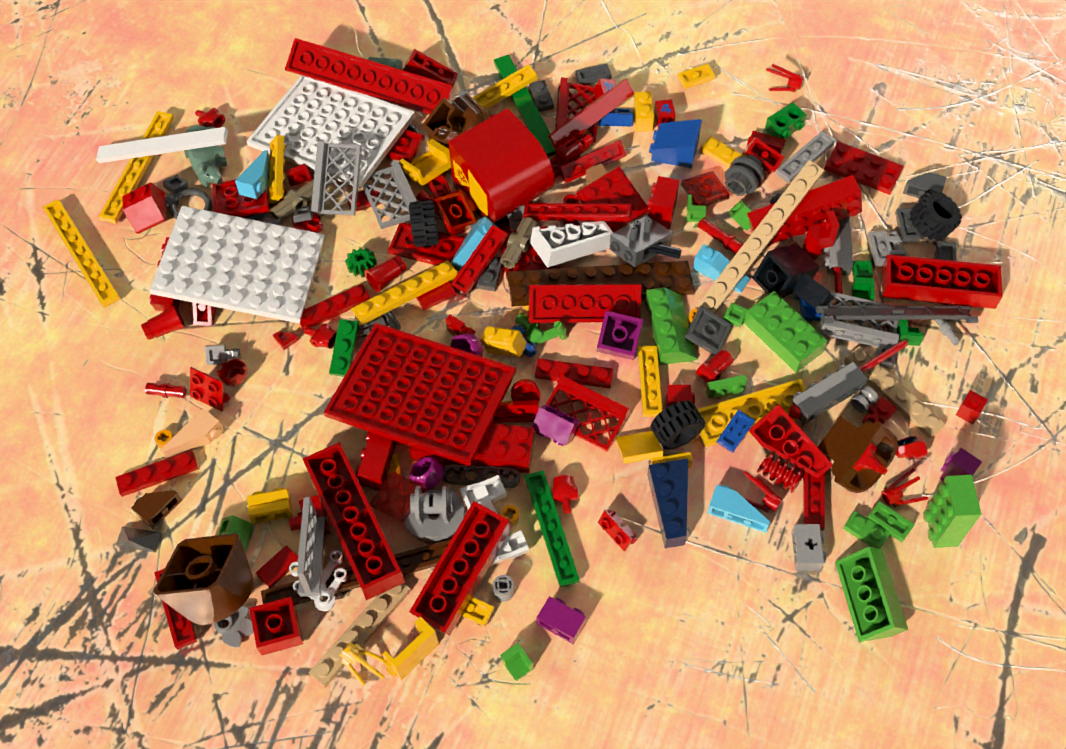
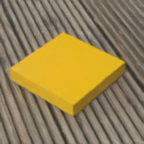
M653 431L615 437L616 445L625 464L663 457V450Z

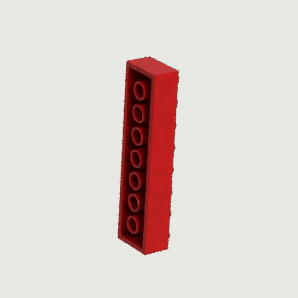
M340 442L302 458L366 601L405 583L402 571Z

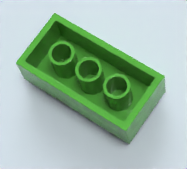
M775 291L746 311L744 324L795 373L799 372L824 352L827 340Z
M972 475L946 476L924 510V520L928 522L929 526L928 538L929 541H932L933 548L958 547L982 515Z

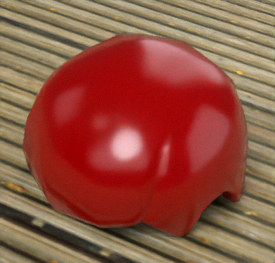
M232 359L222 363V369L216 372L218 378L228 386H237L246 379L248 367L240 359Z
M521 379L513 384L511 398L513 401L538 400L539 403L540 390L535 381Z

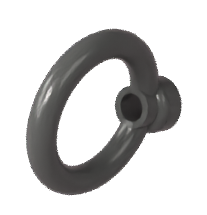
M193 188L181 190L175 195L167 194L165 197V207L169 208L171 215L177 219L179 212L176 208L179 206V200L183 197L194 195L204 200L205 207L203 210L211 211L212 201L208 194Z

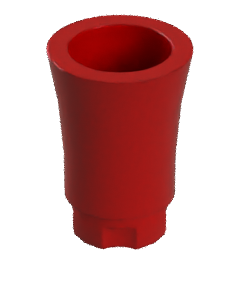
M397 255L375 267L365 270L364 274L369 285L376 292H380L387 284L407 270V267L402 258Z
M175 305L141 324L148 340L186 328L184 320Z

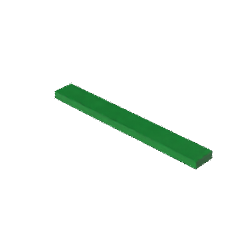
M509 55L493 59L502 80L517 71ZM525 86L510 96L528 130L539 141L547 156L556 155V150L548 137L551 133Z

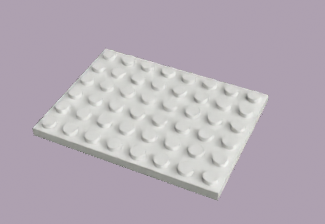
M300 76L246 142L248 146L261 151L268 150V154H270V142L277 134L284 136L285 144L283 158L297 165L305 164L307 169L315 171L317 141L331 144L361 145L358 188L361 189L416 115L414 111L369 95ZM331 148L330 156L335 159L341 152L337 148ZM350 149L346 153L350 160L356 156V149ZM343 156L336 163L342 168L349 161ZM335 164L329 168L331 176H334L339 171ZM350 165L344 172L350 177L354 174L355 168ZM341 173L336 180L345 182L347 178Z
M181 206L151 284L150 294L300 323L325 234Z

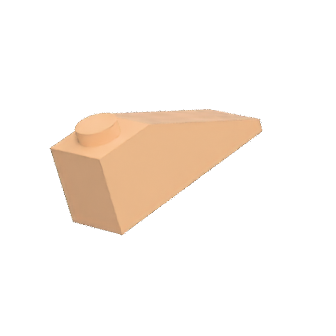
M202 408L160 450L166 459L195 450L217 439L224 429L218 419Z

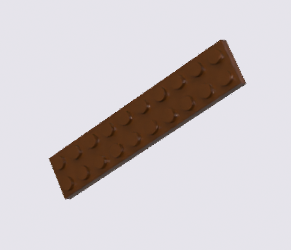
M688 260L641 263L636 267L631 264L507 272L511 307L529 306V285L641 284V298H646V290L667 288L680 295H694L695 292Z

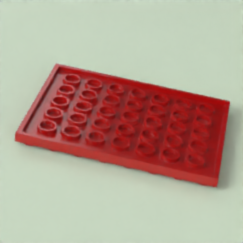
M375 323L323 413L327 418L471 466L516 374V368Z

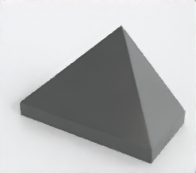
M122 526L116 546L156 553L162 533Z

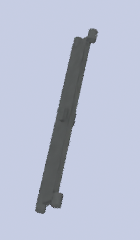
M964 305L816 306V313L824 315L822 316V323H833L834 320L899 321L926 319H966L967 323H978V316H971L970 306Z

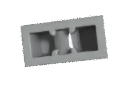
M794 524L791 535L795 571H820L823 564L826 563V552L822 551L824 533L820 531V525Z

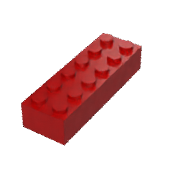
M854 175L810 190L767 247L779 241H786L793 236L805 234L811 225L822 223L826 211L834 210L838 222L841 219L861 213V190ZM774 204L747 213L751 234Z
M887 254L882 266V298L996 309L1003 297L1001 265Z
M491 423L471 465L510 467L517 469L520 473H530L534 445V428ZM412 446L410 447L412 461H418L426 456H433L442 464L465 465Z
M473 501L409 613L417 618H423L429 625L450 636L513 526L511 521Z

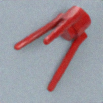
M772 64V67L779 71L766 68L768 72L788 78L787 85L790 86L769 88V91L795 92V89L800 90L803 76L775 64Z
M914 468L883 489L881 495L888 506L893 504L896 508L903 504L928 500L927 496L901 500L903 497L902 490L920 480V476H917L899 487L897 486L915 472Z
M744 471V475L766 493L762 500L765 503L764 505L746 500L752 506L762 509L766 513L769 510L775 512L783 499L768 488L759 478H754L747 471Z

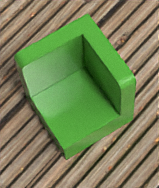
M688 194L686 222H699L702 218H705L706 206L704 203H692V195Z
M740 200L729 211V214L744 230L747 231L750 228L747 213L753 210L743 200Z
M516 643L500 655L502 663L515 681H518L533 670L532 661L519 643Z

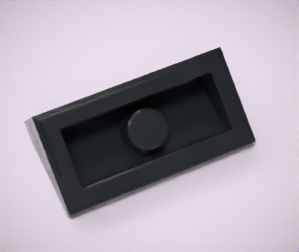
M805 273L793 290L797 296L815 309L816 306L827 305L833 300L828 289Z

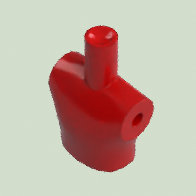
M212 108L207 112L196 110L195 115L199 117L198 123L203 127L220 128L225 123V116L220 114L216 108Z
M323 324L317 330L309 327L305 328L304 333L312 336L309 341L314 347H326L329 349L334 347L337 331H334L328 324Z
M561 475L553 478L552 497L554 502H562L563 513L565 514L571 513L570 501L578 499V488L575 485L574 477L571 475Z

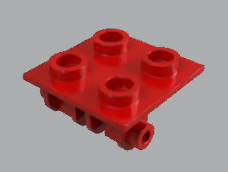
M190 367V397L222 412L223 403H228L230 400L228 393L223 392V381Z

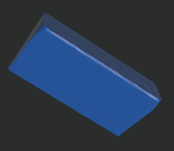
M615 108L599 120V126L631 127L633 124V109Z

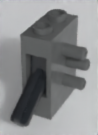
M648 215L635 220L630 225L610 236L609 249L634 267L657 254L679 259L682 253L680 248L671 246L673 232Z

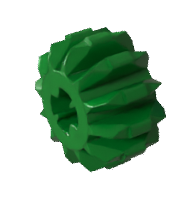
M359 247V250L352 249V253H347L345 263L350 273H353L355 277L360 274L363 278L364 271L375 267L377 260L373 251H369L367 247L364 250Z

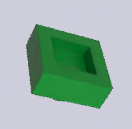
M871 260L853 261V280L855 277L873 278Z

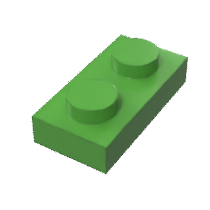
M740 375L708 382L706 388L707 397L720 398L730 393H741L746 388V376Z
M880 501L867 517L890 532V535L900 542L904 541L915 525Z
M855 510L843 527L845 531L878 549H881L890 535V532Z

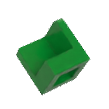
M855 277L851 287L852 296L874 301V278Z
M899 320L897 324L898 343L906 340L908 345L920 346L924 333H920L919 328L908 327L907 320Z

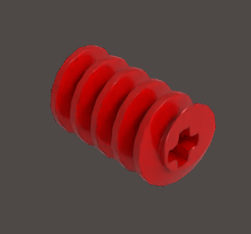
M771 453L762 461L757 473L763 470L764 477L770 474V481H774L777 478L776 484L779 486L784 483L783 488L785 490L791 487L790 493L792 494L802 479V470L795 473L794 465L788 469V461L780 464L781 457L774 460L775 453Z

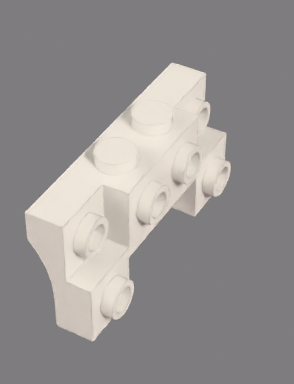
M499 475L460 489L467 509L475 501L496 512L493 502L507 496ZM521 530L505 538L491 566L530 552Z

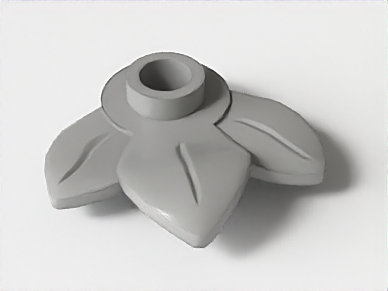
M242 606L228 618L214 623L215 630L222 634L223 642L226 645L238 648L241 645V637H247L254 633L252 621L246 618L249 612L248 607ZM224 622H229L227 627H222Z

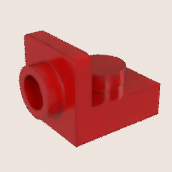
M305 164L285 171L290 186L304 181L310 182L314 179L312 170H308Z

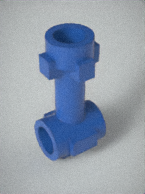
M520 324L511 328L512 330H519L522 335L526 334ZM526 340L527 344L523 354L532 357L537 353L534 343L529 344Z

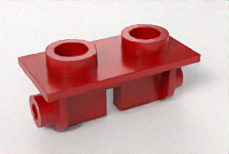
M604 510L598 520V524L623 551H626L630 543L634 544L638 540L636 533L627 525L621 527L624 521L615 511Z

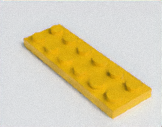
M797 379L697 409L706 422L704 429L700 432L705 447L718 444L716 441L738 409L755 420L752 426L777 404L788 414L792 397L799 391H806L802 380Z

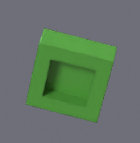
M731 302L723 319L740 328L748 309Z

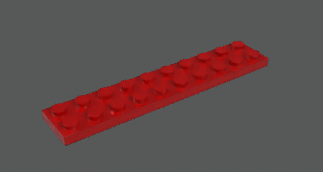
M294 38L285 67L287 72L366 94L427 115L431 114L442 98L450 100L453 90L452 85L298 38Z

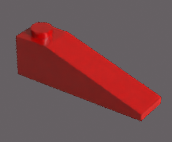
M779 404L748 430L761 446L816 478H819L833 465Z

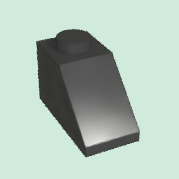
M928 172L907 180L903 194L919 199L930 191H938L942 194L947 177Z

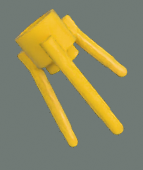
M350 642L339 655L343 658L341 663L350 670L362 686H365V682L351 663L355 664L358 661L379 678H385L382 673L361 658V653L381 662L384 661V658L362 648L357 643L354 645Z

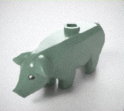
M195 125L189 127L185 133L213 129L215 127ZM223 146L184 150L186 158L190 159L192 169L202 185L208 188L209 183L222 184L223 179L218 168L228 166L226 157H221L225 156Z

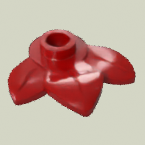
M313 214L311 220L296 223L292 217L293 227L291 228L319 233L323 230V224L320 221V216Z

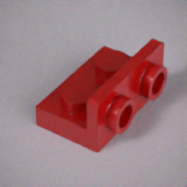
M752 131L751 136L748 138L747 146L756 137L781 154L786 140Z

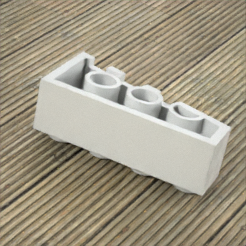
M605 221L586 222L580 226L566 224L565 227L557 228L555 225H552L546 229L533 227L530 244L548 268L608 249L610 246V236L613 232Z

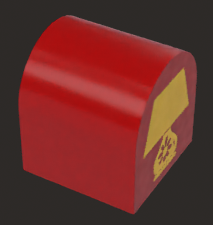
M509 108L448 141L454 188L466 191L477 206L476 213L481 218L486 217L492 223L502 219L554 187V173L547 154L539 141Z

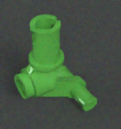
M520 313L515 319L517 324L526 329V333H528L527 341L530 344H540L558 336L562 340L567 338V330L560 321L554 323V328L543 332L539 329L538 323H529L528 317L523 313Z

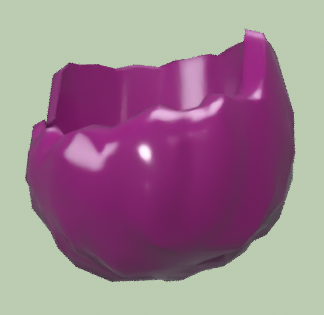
M461 334L452 338L451 347L481 357L483 356L482 342L476 335Z
M433 456L423 457L413 464L409 478L415 486H421V489H432L438 486L444 477L443 464Z

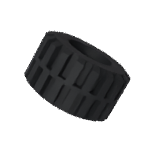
M938 191L926 193L910 211V219L917 231L925 238L928 237L929 240L934 239L935 241L944 240L961 223L962 215L957 204L950 197H947L946 194H941Z
M433 200L410 202L409 215L414 245L416 247L438 245L439 236Z
M681 401L661 411L654 418L650 427L663 449L670 450L681 447L696 438L704 429L706 422L693 402Z

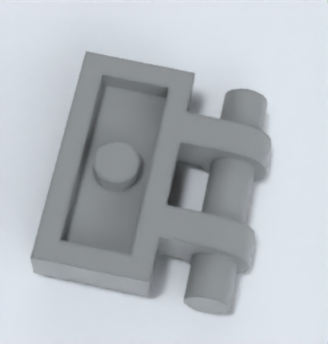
M887 231L868 233L867 238L875 266H883L887 254L906 256V252L901 245L903 241L898 231L891 232L889 237Z

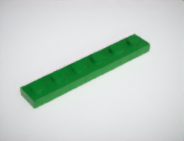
M544 470L524 475L559 588L579 583L580 579Z

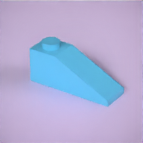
M264 150L235 180L239 195L258 199L267 189L269 180L268 150Z
M483 217L472 226L451 261L454 267L459 271L462 269L492 225L496 226L494 223Z
M703 244L694 258L693 270L716 281L730 261L719 251ZM744 275L733 290L741 294L750 278Z
M716 484L707 514L764 533L767 532L770 521L737 491L732 490L729 486Z

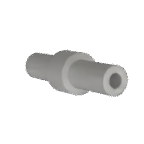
M934 319L940 327L941 333L947 336L954 346L958 345L960 340L954 334L951 325L946 323L944 319Z

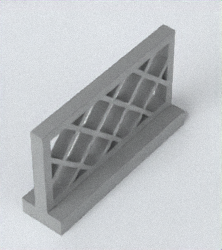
M317 141L311 212L316 215H356L361 145L331 144ZM331 148H337L341 152L335 159L330 156ZM350 149H356V156L350 160L346 153ZM344 156L349 162L340 168L336 162ZM335 164L339 171L334 176H331L329 168ZM352 165L355 168L354 174L348 177L344 171ZM342 173L347 180L339 186L335 179ZM334 182L338 188L330 194L327 191V186ZM350 182L353 186V191L347 195L343 188ZM341 191L345 198L337 203L333 197ZM332 199L336 206L331 210H325L326 203ZM347 200L351 203V211H344L341 208Z
M398 160L391 162L392 167L373 172L368 179L375 181L373 185L365 183L362 186L381 229L409 221V214L404 216L398 214L401 210L409 213V203L417 201ZM391 174L389 180L382 178L384 175ZM379 182L386 184L383 189L376 187ZM390 185L397 187L395 192L388 190ZM373 190L380 193L378 197L370 195ZM384 194L391 196L389 201L382 199ZM395 198L402 199V202L400 204L394 203L393 201ZM379 203L386 205L383 210L376 208ZM390 206L397 208L395 213L387 211ZM384 215L391 217L389 221L382 222Z
M831 292L832 298L838 302L837 305H846L847 302H851L854 305H889ZM821 314V324L818 328V332L821 335L874 347L881 345L891 348L899 341V334H897L898 321L883 320L884 322L878 325L875 320H868L874 328H867L863 324L867 320H853L855 324H849L845 320L822 323V316L824 315ZM887 324L892 331L891 333L885 332L881 327Z
M304 497L297 567L299 596H321L326 518L317 516L310 497Z

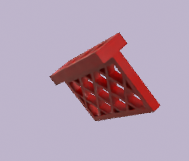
M561 77L558 87L555 130L569 120L568 115L573 114L575 116L578 113L577 110L580 108L583 110L586 107L585 105L591 104L596 100L595 95L590 98L586 94V92H594L595 86L567 82L568 78ZM569 89H576L579 93L573 95ZM581 95L586 99L583 103L577 99ZM574 101L577 106L573 108L569 102ZM597 122L588 128L592 133L594 143L597 137Z
M560 375L557 380L558 384L546 405L553 408L557 407V410H559V406L570 403L572 412L567 413V415L574 416L575 419H577V414L587 411L589 420L579 423L575 436L608 452L624 422L630 416V409ZM558 392L566 393L568 400L557 403L556 396ZM578 400L584 402L585 408L574 411L572 402ZM599 409L601 410L602 417L591 420L589 411ZM612 417L620 420L617 426L611 428L608 427L606 419ZM604 420L606 429L595 432L593 423ZM591 424L593 433L588 435L582 434L580 427ZM608 432L610 439L607 444L604 445L598 442L597 435Z

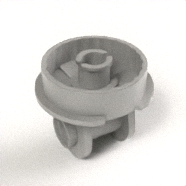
M416 486L415 492L408 498L403 509V520L407 530L420 541L429 544H435L452 538L464 518L463 503L453 490L448 489V486H443L442 491H426L421 489V486ZM433 515H438V516H439V517L436 518V519H431V518H430V517L433 516Z

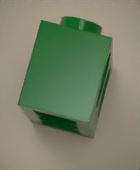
M791 103L767 118L765 130L771 136L787 139L792 133L797 130L800 131L805 126L807 115L795 103Z

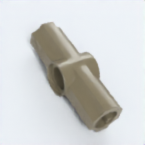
M311 180L297 191L294 189L288 191L284 196V200L270 209L274 219L282 221L295 212L296 209L306 208L307 202L312 200L314 180Z
M523 218L516 232L511 233L507 248L500 259L506 268H515L521 255L527 252L532 229L537 227V223L532 218Z

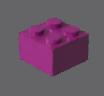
M606 311L596 352L633 360L643 319Z

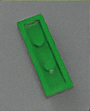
M339 319L329 370L330 375L344 377L351 366L359 328L358 321Z

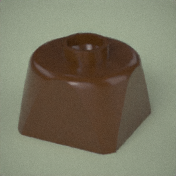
M237 533L190 538L177 544L153 590L154 593L194 624L208 625L228 618L244 605L254 585L253 575L240 536Z

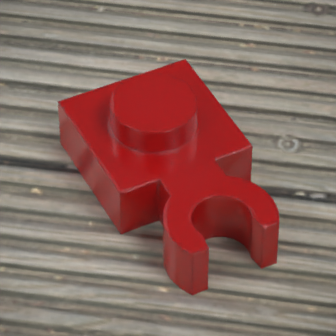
M451 314L445 319L447 330L452 335L476 333L475 330L466 327L464 322Z
M881 397L869 409L868 412L870 414L864 417L862 423L871 421L875 424L880 421L884 424L896 413L897 408Z

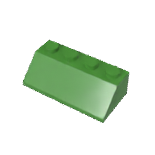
M667 288L646 290L645 304L654 343L657 346L659 365L697 360L694 343L684 337L689 328L682 295Z
M869 546L835 562L859 642L892 637L908 630L883 550Z

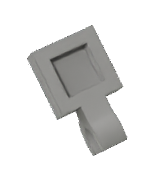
M226 344L205 346L207 365L226 363L227 359H238L241 356L240 348L226 350Z

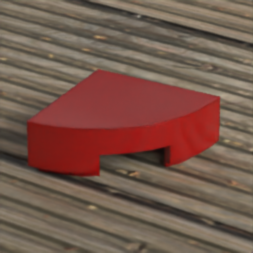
M277 332L272 335L283 350L299 340L298 336L292 332Z

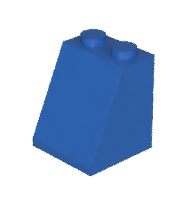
M702 120L660 123L658 130H655L653 134V140L655 141L650 144L649 153L652 154L651 161L692 169L699 143Z

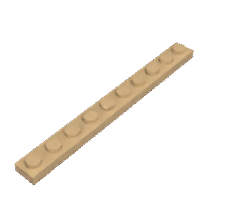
M808 160L696 305L697 309L703 306L714 314L819 180L824 173V169Z

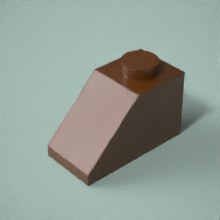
M175 490L145 493L135 501L131 509L137 517L154 529L182 499Z

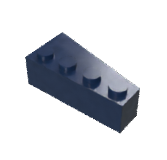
M688 458L651 464L648 466L647 476L664 548L683 546L687 537Z

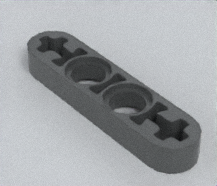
M449 464L444 467L443 471L444 481L451 485L476 484L487 480L486 475L488 473H495L499 477L500 473L503 474V481L501 482L504 488H514L520 483V473L517 469L510 467ZM451 471H454L455 474L450 478L449 474ZM460 471H463V472H462L463 479H460V475H461ZM471 471L477 474V477L472 480L466 478V474ZM510 475H514L512 481L508 479Z

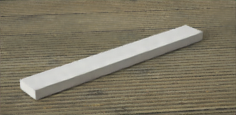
M226 127L99 146L96 160L98 163L223 145L226 144L228 130Z

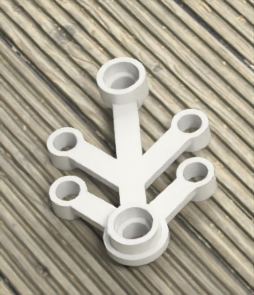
M339 550L331 552V560L322 571L321 596H307L314 600L316 608L321 611H329L333 608L336 602L334 594L342 582H345L348 578L345 569L338 568L335 570L337 565L343 561V555ZM336 555L340 556L338 559H333ZM293 562L290 564L289 570L293 576H298L297 571H293L295 567H298V562ZM335 570V579L327 589L326 582ZM340 573H344L343 577H337ZM299 580L295 581L293 584V589L296 594H298L297 587L299 586ZM323 598H328L327 601L321 602Z

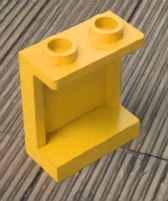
M434 139L427 141L429 151L412 161L411 164L403 158L399 160L404 175L422 186L451 168L449 149Z
M421 617L414 622L418 637L396 658H392L386 651L382 653L384 657L383 664L386 666L385 669L393 678L398 676L403 680L439 645L435 630Z

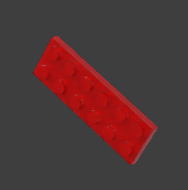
M641 284L529 285V323H555L556 321L561 323L603 322L606 311L641 319Z

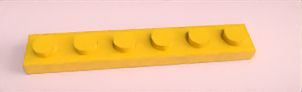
M446 261L351 308L352 313L360 325H363L454 279L457 276V271L449 261Z

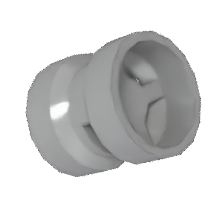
M865 386L859 391V395L857 394L851 398L850 402L855 410L865 413L870 408V405H874L878 401L879 397L872 388Z
M500 575L493 581V591L497 600L506 602L513 598L515 591L511 577Z

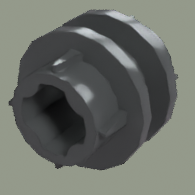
M752 155L737 157L725 171L726 181L724 184H726L727 189L732 194L737 196L753 193L757 189L758 184L763 180L764 174L762 170L764 167H762L760 160Z

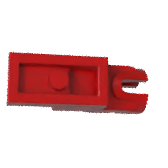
M582 129L575 136H572L556 148V156L549 160L553 169L554 179L561 175L559 166L579 158L593 144L591 134L584 135L586 133L585 129Z
M834 210L826 211L822 223L811 225L807 231L802 249L813 260L820 256L823 248L833 247L839 228V222Z

